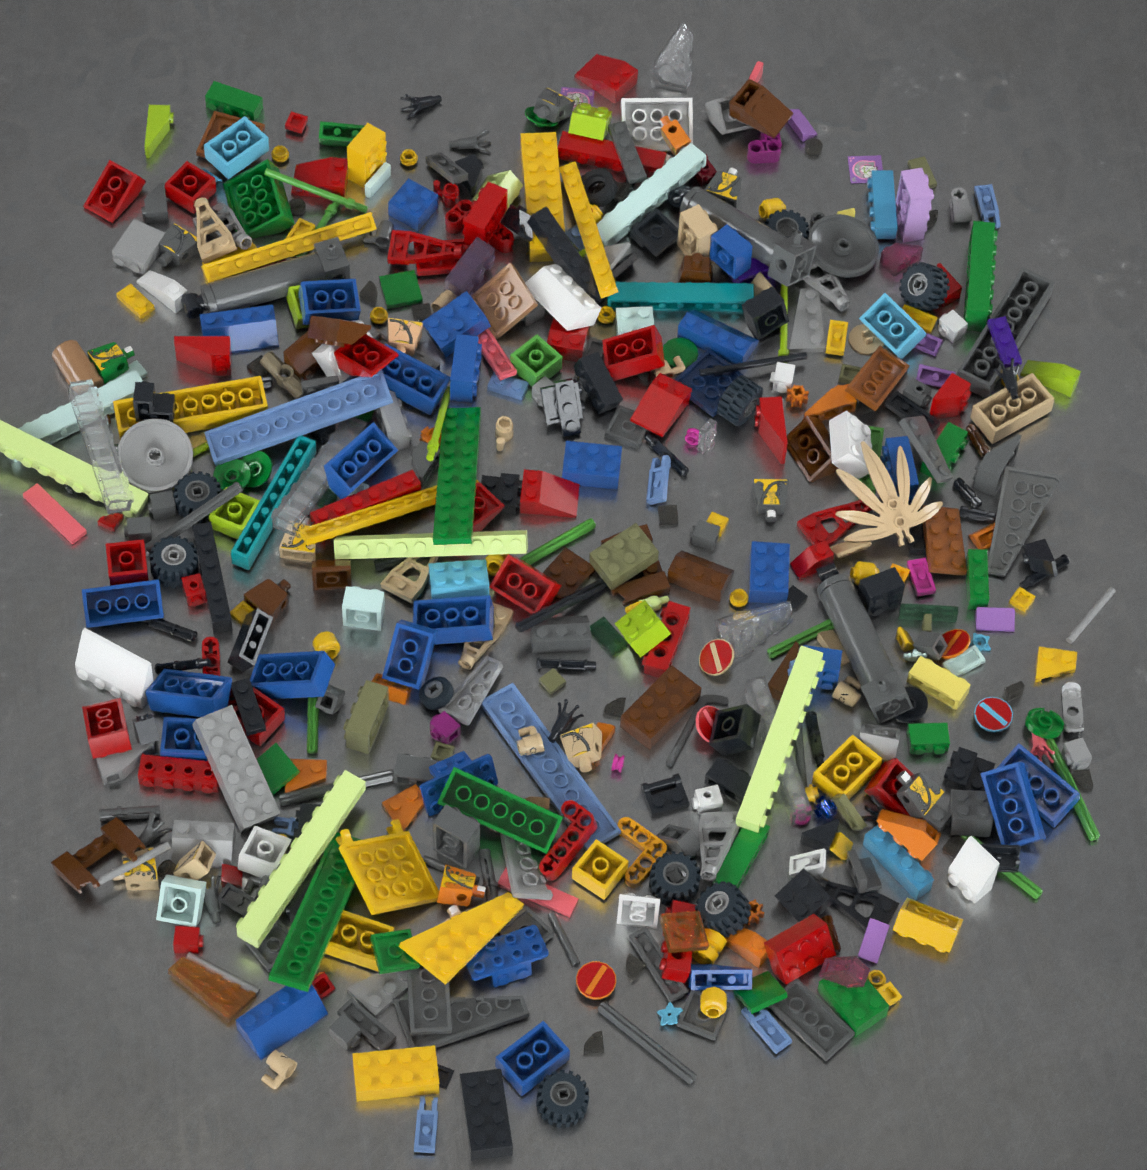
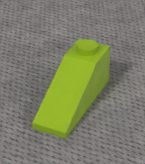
M149 105L144 147L146 158L151 157L170 131V124L174 123V113L171 112L170 105Z
M1027 360L1020 376L1025 377L1033 373L1043 386L1071 397L1078 384L1081 371L1065 364Z

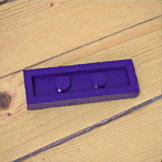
M1006 316L988 319L987 325L1004 367H1011V358L1015 360L1013 367L1018 364L1021 365L1022 359Z

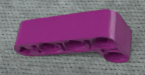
M761 132L762 140H754L748 144L747 159L749 162L760 164L779 161L782 148L780 132L775 138Z

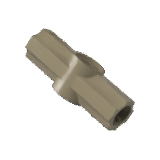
M273 351L267 352L260 360V364L276 379V383L280 387L285 388L295 399L301 398V380L294 374L293 368L290 365L284 364Z

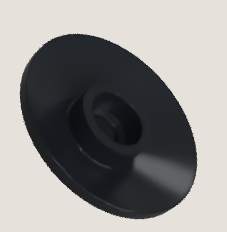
M909 686L904 688L913 708L894 717L902 723L918 721L925 715L928 708V700L924 692L916 687Z

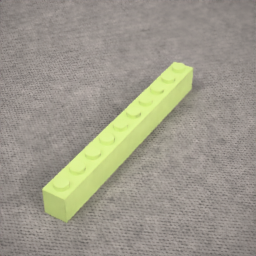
M0 420V452L4 453L6 457L16 459L24 466L32 467L38 470L40 474L50 476L58 483L66 484L72 487L74 491L88 495L94 501L99 500L105 503L108 508L121 511L126 517L135 518L140 516L148 502L147 492Z
M527 530L473 532L472 544L433 545V533L336 536L334 539L335 559L526 554L528 550Z
M802 645L800 647L737 814L736 824L739 827L758 833L760 827L764 828L768 817L765 816L766 810H771L774 798H771L772 794L778 791L781 782L778 780L779 775H784L787 764L784 763L786 757L790 758L794 747L791 746L793 740H797L800 729L797 728L799 722L803 723L806 716L804 708L806 705H810L813 696L810 692L812 688L816 689L819 678L816 677L818 671L822 672L825 661L822 660V652Z
M346 770L342 775L336 777L333 783L334 787L331 791L328 790L323 797L324 802L320 807L317 806L315 808L311 821L304 824L300 837H296L293 840L289 853H285L280 860L281 865L277 870L274 869L271 872L268 884L261 887L257 900L250 903L246 916L244 918L241 917L237 922V937L259 948L366 790V781Z

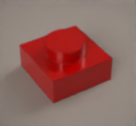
M291 111L285 123V129L302 134L308 122V116Z

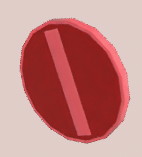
M707 705L700 708L697 712L696 728L699 735L709 743L716 711L719 709Z

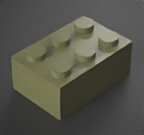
M635 523L590 552L589 562L612 591L657 562L659 551L639 525Z
M366 680L364 686L359 688L357 694L358 701L353 703L350 711L352 715L350 719H346L343 730L346 731L344 735L346 748L369 755L389 707V687Z

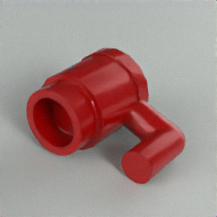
M439 180L433 182V192L442 198V204L446 208L452 209L460 202L459 189L456 184L447 183L442 190L440 189Z

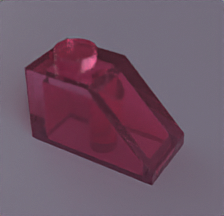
M895 243L882 250L880 263L895 276L919 261L922 257L923 248L916 245Z
M856 956L825 958L819 976L848 988L864 987L870 968Z

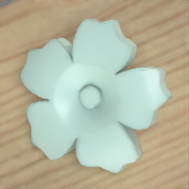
M913 649L912 654L904 653L903 658L906 661L916 662L920 656L926 658L927 654H921L917 649Z

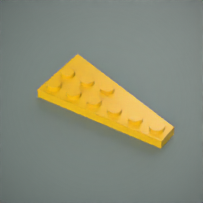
M507 892L400 942L399 947L446 985L523 908L524 904L517 898H513L510 892Z

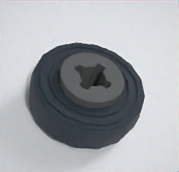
M433 677L421 687L419 692L420 701L428 709H440L451 701L454 689L450 681L445 677Z

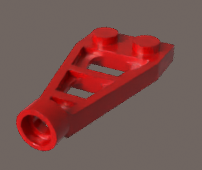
M392 230L387 257L388 264L409 265L445 259L462 260L463 245H455L452 242L412 231ZM411 242L423 244V252L413 255L408 254L409 244ZM429 245L442 247L441 253L428 254Z
M861 500L814 512L797 521V526L812 545L826 540L830 547L856 524L850 521L844 522L842 518L835 515L836 512L850 510L868 513L872 509ZM834 518L839 527L834 532L828 533L821 524L822 520Z

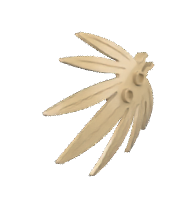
M862 441L860 444L865 464L882 503L865 484L841 469H837L836 473L844 484L862 502L877 512L880 517L861 511L836 512L835 515L844 520L861 525L877 526V528H867L854 532L843 540L845 542H865L895 534L898 537L899 547L905 545L903 542L904 537L908 539L909 543L914 542V538L909 534V528L930 519L943 505L942 501L934 502L918 512L929 494L932 478L929 477L917 490L911 505H908L910 476L908 463L902 447H898L896 462L898 497L886 467L877 454Z

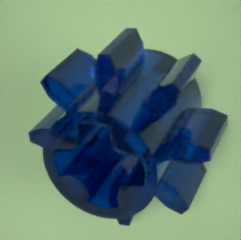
M822 795L816 799L813 811L818 818L822 817L827 820L837 814L836 809L838 807L834 801H831L833 797L830 798V796Z

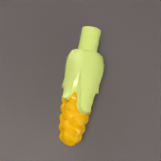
M654 595L630 604L625 608V612H630L644 600L654 611L661 609V605L668 603L669 597L659 598Z

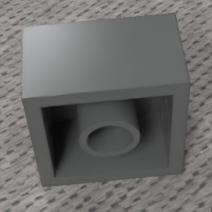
M951 789L949 800V813L951 814L950 835L990 837L993 815L986 791Z

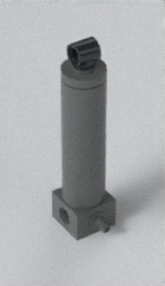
M682 185L669 192L668 200L670 204L674 207L680 206V213L699 204L703 210L707 211L709 219L717 225L718 230L727 224L732 229L737 230L740 236L751 243L752 257L769 266V277L788 287L809 276L817 245L802 237L803 233L801 231H796L795 235L787 238L700 187L691 189L687 185Z
M335 237L315 243L314 253L201 285V294L199 296L196 293L186 294L182 297L181 303L189 319L200 317V314H203L204 311L213 313L248 308L286 297L288 288L300 285L302 281L350 279V264L339 238Z
M833 561L817 568L816 571L822 581L817 588V593L860 682V687L878 725L912 709L913 705L897 671L894 670L851 577L847 574H839Z

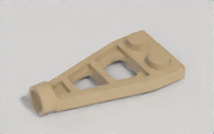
M206 198L197 199L194 202L197 213V248L205 264L237 250V246L231 232L211 209ZM212 218L215 223L204 228L203 222ZM218 230L222 235L219 238L206 242V236Z
M431 556L428 563H436L439 556ZM408 557L389 572L380 583L381 588L413 604L423 592L428 582L429 566L428 564L424 566L416 562L420 557ZM410 568L421 571L418 580L415 582L402 576L403 573Z
M493 603L495 625L493 640L485 641L480 649L470 646L471 642H465L463 653L458 661L462 668L467 670L473 668L474 664L506 630L514 615V610Z

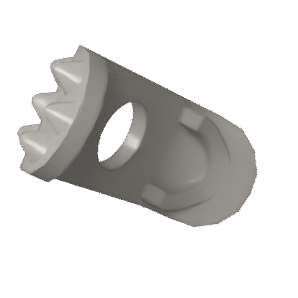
M1067 681L1062 686L1064 731L1069 734L1071 732L1074 734L1076 732L1081 733L1084 731L1081 686L1075 681ZM1075 707L1079 713L1076 716H1070L1067 713L1068 709Z

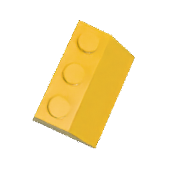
M907 897L900 908L893 931H896L899 936L916 939L915 941L919 944L931 945L939 952H950L964 919Z

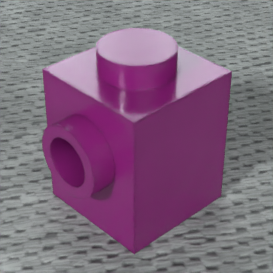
M445 711L431 719L430 734L435 740L449 745L460 736L461 726Z

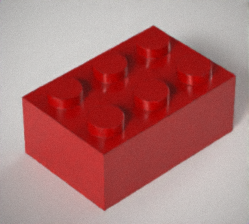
M487 182L486 186L480 189L477 201H473L470 208L471 211L469 214H465L463 218L464 229L462 234L464 235V243L484 251L507 211L508 189L491 182Z
M655 325L602 340L605 366L613 381L665 366L662 336Z
M508 554L489 588L530 614H533L551 605L562 585L520 558Z
M121 698L82 707L93 759L132 750Z
M815 914L810 915L764 942L773 974L785 984L792 982L836 956L827 923Z

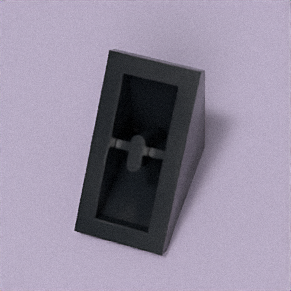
M836 819L802 832L801 844L815 850L824 848L826 854H829L831 844L838 831L839 820Z

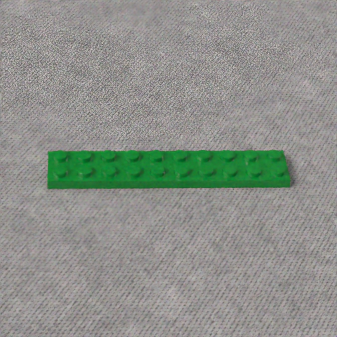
M481 407L447 408L441 433L433 545L472 544Z
M338 832L325 849L271 969L269 981L308 992L355 886V881L339 850L340 845L336 841L338 836H342ZM351 836L353 841L362 840Z

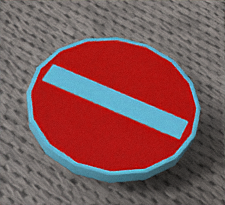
M987 697L976 705L974 717L977 724L984 730L1001 732L1011 724L1013 712L1010 705L1003 699Z

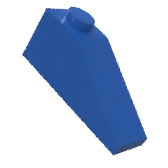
M691 964L688 986L691 990H705L709 987H718L722 990H752V969L713 964Z

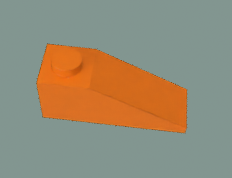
M849 384L837 385L830 389L804 413L803 419L806 416H812L824 421L834 418L846 410L849 413L855 412L857 400L845 391Z
M743 928L741 931H736L737 934H730L729 937H725L727 941L725 946L758 969L768 958L764 942L767 940L756 932Z

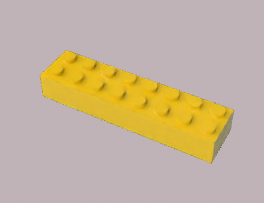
M556 132L520 133L525 208L528 209L527 213L532 215L547 206L565 232ZM533 232L532 241L528 240L530 262L553 261Z
M261 376L163 392L175 394L174 424L178 425L185 433L217 428L268 409ZM133 398L113 401L120 440L130 427L138 423L135 419Z

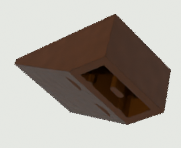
M751 79L746 81L729 102V116L772 138L777 136L793 116V112L769 90Z

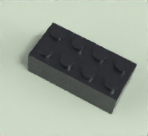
M501 1068L460 1074V1089L471 1161L512 1156L513 1143Z

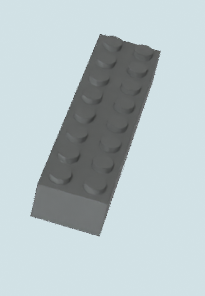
M1024 267L1021 268L990 318L1006 316L1018 349L1050 299L1055 284L1054 281ZM987 324L957 371V376L971 383L970 391L985 398L991 395L1000 380L999 375L993 369L995 368L1000 373H1003L1002 367L999 364L1000 357Z

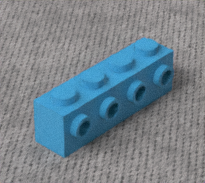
M872 170L871 177L867 178V188L871 190L868 193V202L872 204L869 207V217L873 218V221L870 222V229L874 232L877 239H896L898 228L893 170Z
M878 825L865 834L863 846L916 901L931 890L934 881L932 874L928 870L923 869L918 859L913 858L906 851L904 845L900 846L893 839V835L888 831L884 832Z

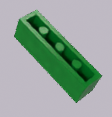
M765 824L764 828L760 827L758 833L739 827V834L726 855L716 875V879L713 880L712 886L713 883L717 882L720 884L721 881H725L726 883H732L739 889L769 836V825Z

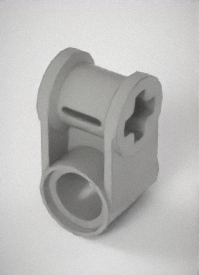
M954 188L949 201L952 222L972 221V209L967 192L963 188Z

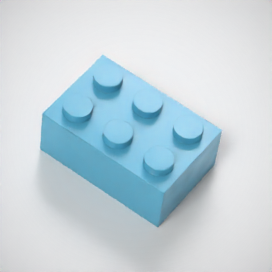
M245 116L204 144L205 158L227 179H230L269 151V138Z
M886 293L859 318L901 360L927 335Z
M486 559L428 563L431 599L489 595Z

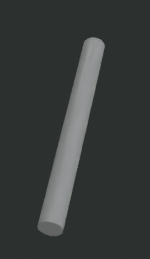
M1109 587L1066 638L1068 643L1072 644L1116 592L1114 588Z
M166 842L138 856L134 863L129 861L96 878V880L102 885L170 850L171 847Z
M191 952L188 953L187 960L256 996L259 994L260 988Z

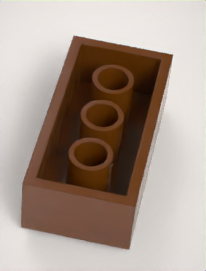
M671 665L621 715L620 727L650 750L698 702L701 697L702 688Z

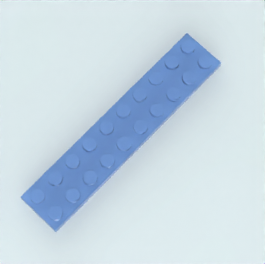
M381 369L373 377H357L204 433L214 464L217 466L288 441L297 436H302L393 403Z
M514 683L486 697L481 707L546 797L550 798L551 804L559 815L563 816L561 812L562 804L565 801L573 800L594 816L597 822V829L583 846L585 851L588 850L596 839L604 844L620 835L621 830L574 765L568 760L557 742L551 743L548 740L550 736L549 731ZM534 726L537 733L541 735L544 752L520 756L516 741L530 736V734L520 737L518 729ZM570 809L567 814H574L576 809ZM563 816L564 822L569 827L570 823H568ZM585 820L582 825H589L591 820Z

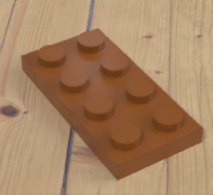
M880 345L845 391L876 412L907 372L910 365Z
M941 507L934 516L922 523L928 571L931 573L965 576L967 566L959 509Z

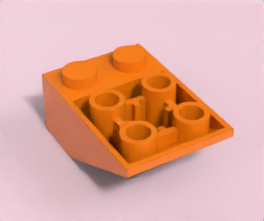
M884 809L880 811L877 818L879 828L893 835L894 841L900 846L904 845L908 849V853L915 859L919 858L922 861L938 844L941 833L926 820Z

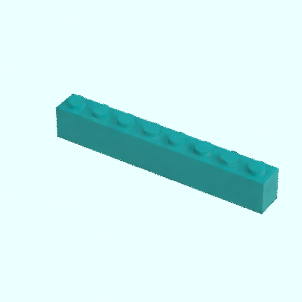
M615 281L618 293L607 297V306L611 307L614 311H616V308L653 307V311L743 312L742 304L754 297V284Z
M297 436L231 550L232 564L250 570L315 457L316 441L304 436Z

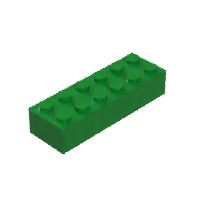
M973 220L968 247L963 319L968 323L967 331L982 332L988 319H990V315H992L993 304H991V300H993L994 295L992 285H994L995 280L993 271H995L996 265L994 256H996L997 250L995 241H997L998 231L995 230V223Z
M453 767L437 804L443 807L445 805L456 807L462 814L467 817H474L480 824L546 854L563 819V816L457 767Z

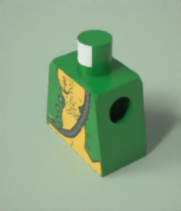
M116 342L87 351L91 363H94L104 384L128 371L127 359L135 356L131 346L121 350Z

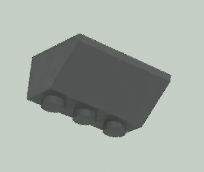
M587 615L552 617L530 628L533 654L590 651L591 649L590 622Z

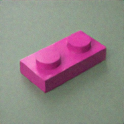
M926 557L907 561V568L910 570L909 574L917 597L935 594L936 587L931 572L928 571Z

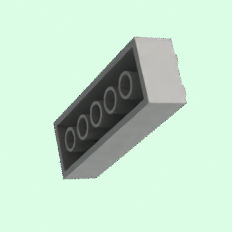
M230 705L196 719L192 726L240 833L280 815L278 806L233 706Z

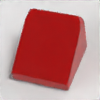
M222 864V888L228 882L237 888H242L243 871L238 870L236 866Z
M319 972L315 975L312 986L317 991L320 999L336 989L325 972Z

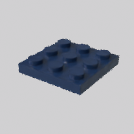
M708 349L674 380L692 388L690 400L714 417L718 414V404L727 387L743 374L739 371L725 372L719 376H714L713 374L700 377L699 369L710 368L717 364H729L712 350Z

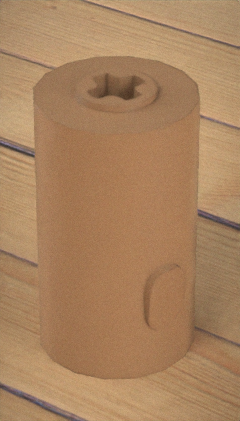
M76 340L65 341L55 348L52 353V359L66 378L67 384L78 397H82L91 390L103 386V379L99 375L94 363H91Z

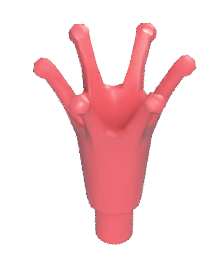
M1032 733L1033 747L1030 753L1034 756L1037 755L1041 762L1042 756L1046 755L1049 761L1054 763L1049 753L1054 755L1055 751H1052L1047 746L1044 738Z

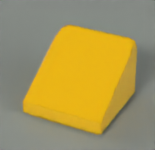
M898 627L895 638L902 651L907 652L915 649L910 634L902 627Z

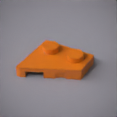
M290 759L299 769L300 773L285 785V793L310 788L314 784L318 785L325 782L327 760Z
M416 784L382 802V807L390 819H399L403 831H406L410 822L414 821L418 811L424 806L421 791Z

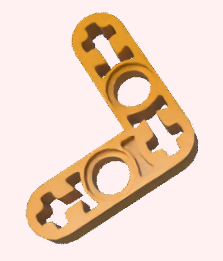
M623 817L617 824L621 830L620 836L643 851L625 873V884L630 888H637L650 875L652 865L656 863V859L659 856L662 858V855L667 852V845L663 840L633 819ZM630 825L629 829H628V828H626L625 830L622 829L623 826ZM643 834L647 837V841L639 842L636 837ZM654 847H655V848L661 847V851H657V852L654 854ZM642 860H649L651 866L644 868L640 862ZM638 869L639 873L637 875V880H630V876H635Z

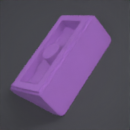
M790 109L793 112V116L789 119L788 124L799 139L804 142L817 136L816 131L800 109Z
M926 333L927 335L914 348L937 356L944 340Z
M919 364L916 380L926 385L941 388L951 373L955 374L956 372Z
M977 607L975 612L976 631L1014 632L1015 608Z
M870 918L858 958L878 963L890 925Z

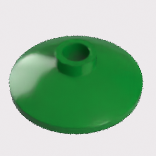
M535 106L528 107L525 110V116L538 127L556 126L559 121L554 123L545 118H539L533 112Z
M257 451L241 459L249 466L251 471L248 487H259L269 479L272 472V462L266 453Z
M234 459L217 465L213 476L217 482L219 481L221 490L224 491L226 487L231 486L235 482H238L242 488H245L250 482L251 471L244 461Z

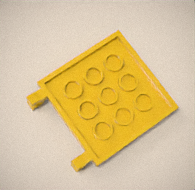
M399 819L392 820L390 822L392 826L386 828L389 835L353 841L349 829H344L340 831L342 836L336 838L337 843L340 845L339 850L371 915L433 903L438 900L439 890L410 832L403 831Z

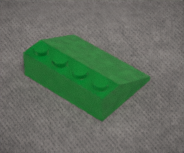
M269 159L223 183L229 208L234 212L245 233L252 239L277 234L295 225L283 182L264 175L266 168L280 173L279 168Z

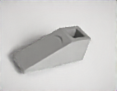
M154 742L144 745L138 743L131 746L132 750L124 753H115L103 758H96L104 786L124 780L140 765L142 754L151 755L155 752Z

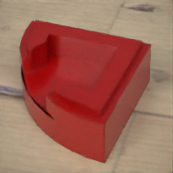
M120 513L104 515L97 523L115 532L124 519V515Z

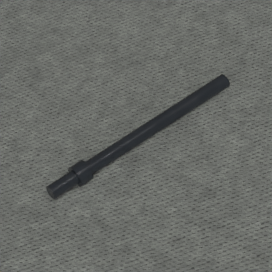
M802 352L728 365L717 364L710 368L699 369L700 377L713 374L714 376H719L725 372L775 365L777 362L787 363L807 359V353Z

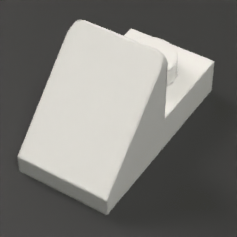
M823 848L791 856L789 875L794 878L804 868L815 878L820 879L825 870L826 850Z

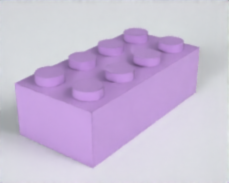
M923 168L901 171L896 197L897 227L903 243L923 240L925 232H927V221H929V210L932 209L931 200L934 199V193L932 188L930 189L928 186L929 179L927 174H924Z

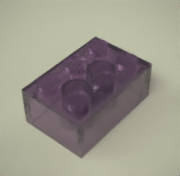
M476 237L446 277L444 290L452 291L456 297L466 291L471 296L475 284L479 285L483 280L484 272L486 270L489 271L495 263V249Z

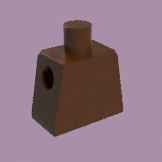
M700 253L684 256L678 270L677 283H712L713 271L709 257H703Z
M266 579L244 594V601L254 610L258 608L273 617L272 625L289 603L286 592L291 588V585L285 579L278 584L274 583L271 579Z

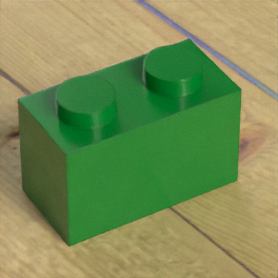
M948 722L908 724L906 734L909 754H943L948 752L950 745Z

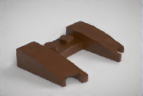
M648 525L639 526L653 543ZM619 533L610 536L604 540H601V545L606 543ZM659 560L641 571L642 578L618 586L611 591V595L615 596L619 593L625 599L622 602L623 606L639 602V600L653 595L658 597L670 595V584L665 571L661 568Z
M117 817L100 828L103 835L95 838L93 842L84 848L79 849L74 855L66 851L51 862L56 874L80 894L82 893L81 887L86 886L88 883H92L94 889L100 886L96 878L86 868L111 850L116 848L134 863L138 859L137 855L133 854L137 848L146 849L141 840Z

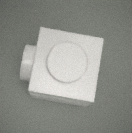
M952 310L948 314L944 313L939 318L938 331L943 337L954 343L966 334L968 323Z
M777 362L776 370L771 372L770 383H773L772 390L787 393V389H791L795 365Z
M718 785L695 790L692 805L694 809H697L699 816H701V812L722 811L723 799Z

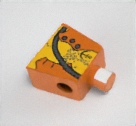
M664 116L659 120L662 126V137L675 157L682 147H686L691 143V140L676 119L671 121L668 116Z
M445 865L437 903L469 906L472 896L484 898L486 887L474 885L476 878L474 873Z

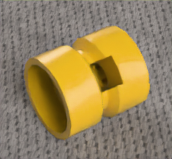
M704 929L699 937V942L692 949V958L699 964L714 965L719 956L718 953L722 952L727 943L725 937L713 929Z

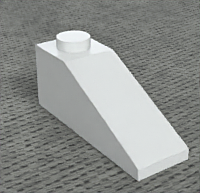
M149 270L136 281L138 285L175 314L183 308L181 299L188 292L187 289L174 279Z

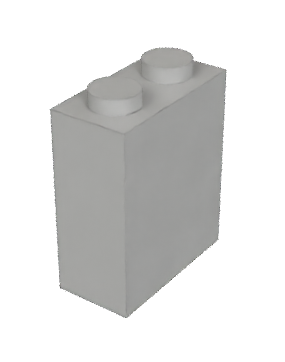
M134 219L113 248V261L120 266L130 268L136 273L145 274L160 254L159 242L165 235V232Z

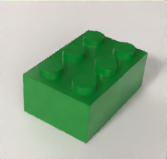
M852 960L819 981L817 992L834 1013L855 1032L854 1037L887 1016L889 1004Z

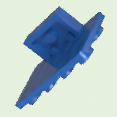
M462 751L429 766V771L434 778L420 785L422 799L428 816H433L444 808L437 804L453 767H457L497 786L498 779L492 756L486 754L472 761L465 751Z
M531 925L492 938L466 964V967L474 981L491 976V982L495 988L531 976V962L548 957L549 951L537 926Z

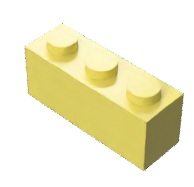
M922 656L918 658L911 668L907 678L909 684L955 710L960 707L968 695L971 685L964 678L955 676L948 669L941 668L934 664L932 660Z

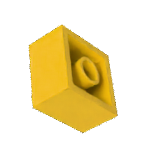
M596 839L572 868V879L605 900L624 877L629 861Z

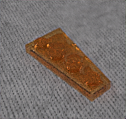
M181 957L168 969L169 975L227 1023L256 998L255 992L251 990L248 992L242 989L241 985L235 982L230 983L224 980L223 976L217 973L212 974L206 971L205 967L184 957Z

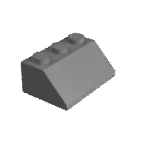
M390 391L393 403L374 410L380 429L398 450L410 448L412 434L411 430L406 428V415L401 413V400L396 398L395 392Z
M174 820L171 866L176 867L178 861L202 840L216 853L210 869H222V864L232 865L235 843L234 823Z

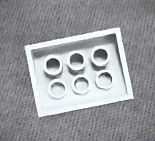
M621 98V122H626L635 146L662 152L671 151L661 134L662 126L659 120L664 116H668L671 121L676 119L693 144L692 98Z
M84 628L75 662L78 677L85 681H91L99 689L104 688L114 697L126 700L133 707L137 706L143 709L148 702L145 691L154 682L151 663Z

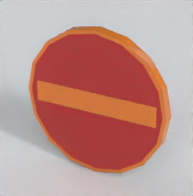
M953 629L942 634L948 647L941 658H954L968 649L971 638L967 631Z
M591 961L584 964L578 970L576 986L579 992L587 998L593 1000L603 999L614 991L616 974L608 964L600 961Z

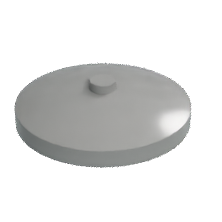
M148 419L138 422L124 433L117 448V463L122 476L130 485L147 493L166 492L175 488V485H178V480H183V476L189 474L193 463V449L187 434L178 425L164 419Z

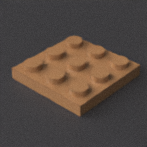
M512 263L505 266L471 295L472 299L487 317L491 325L489 330L497 340L538 306V303Z

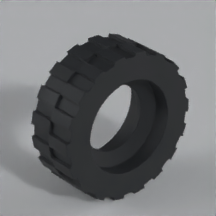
M592 169L581 176L591 205L595 204L598 208L603 207L615 198L618 192V185L611 172L607 171V169ZM598 183L605 184V187L598 193H589V190Z

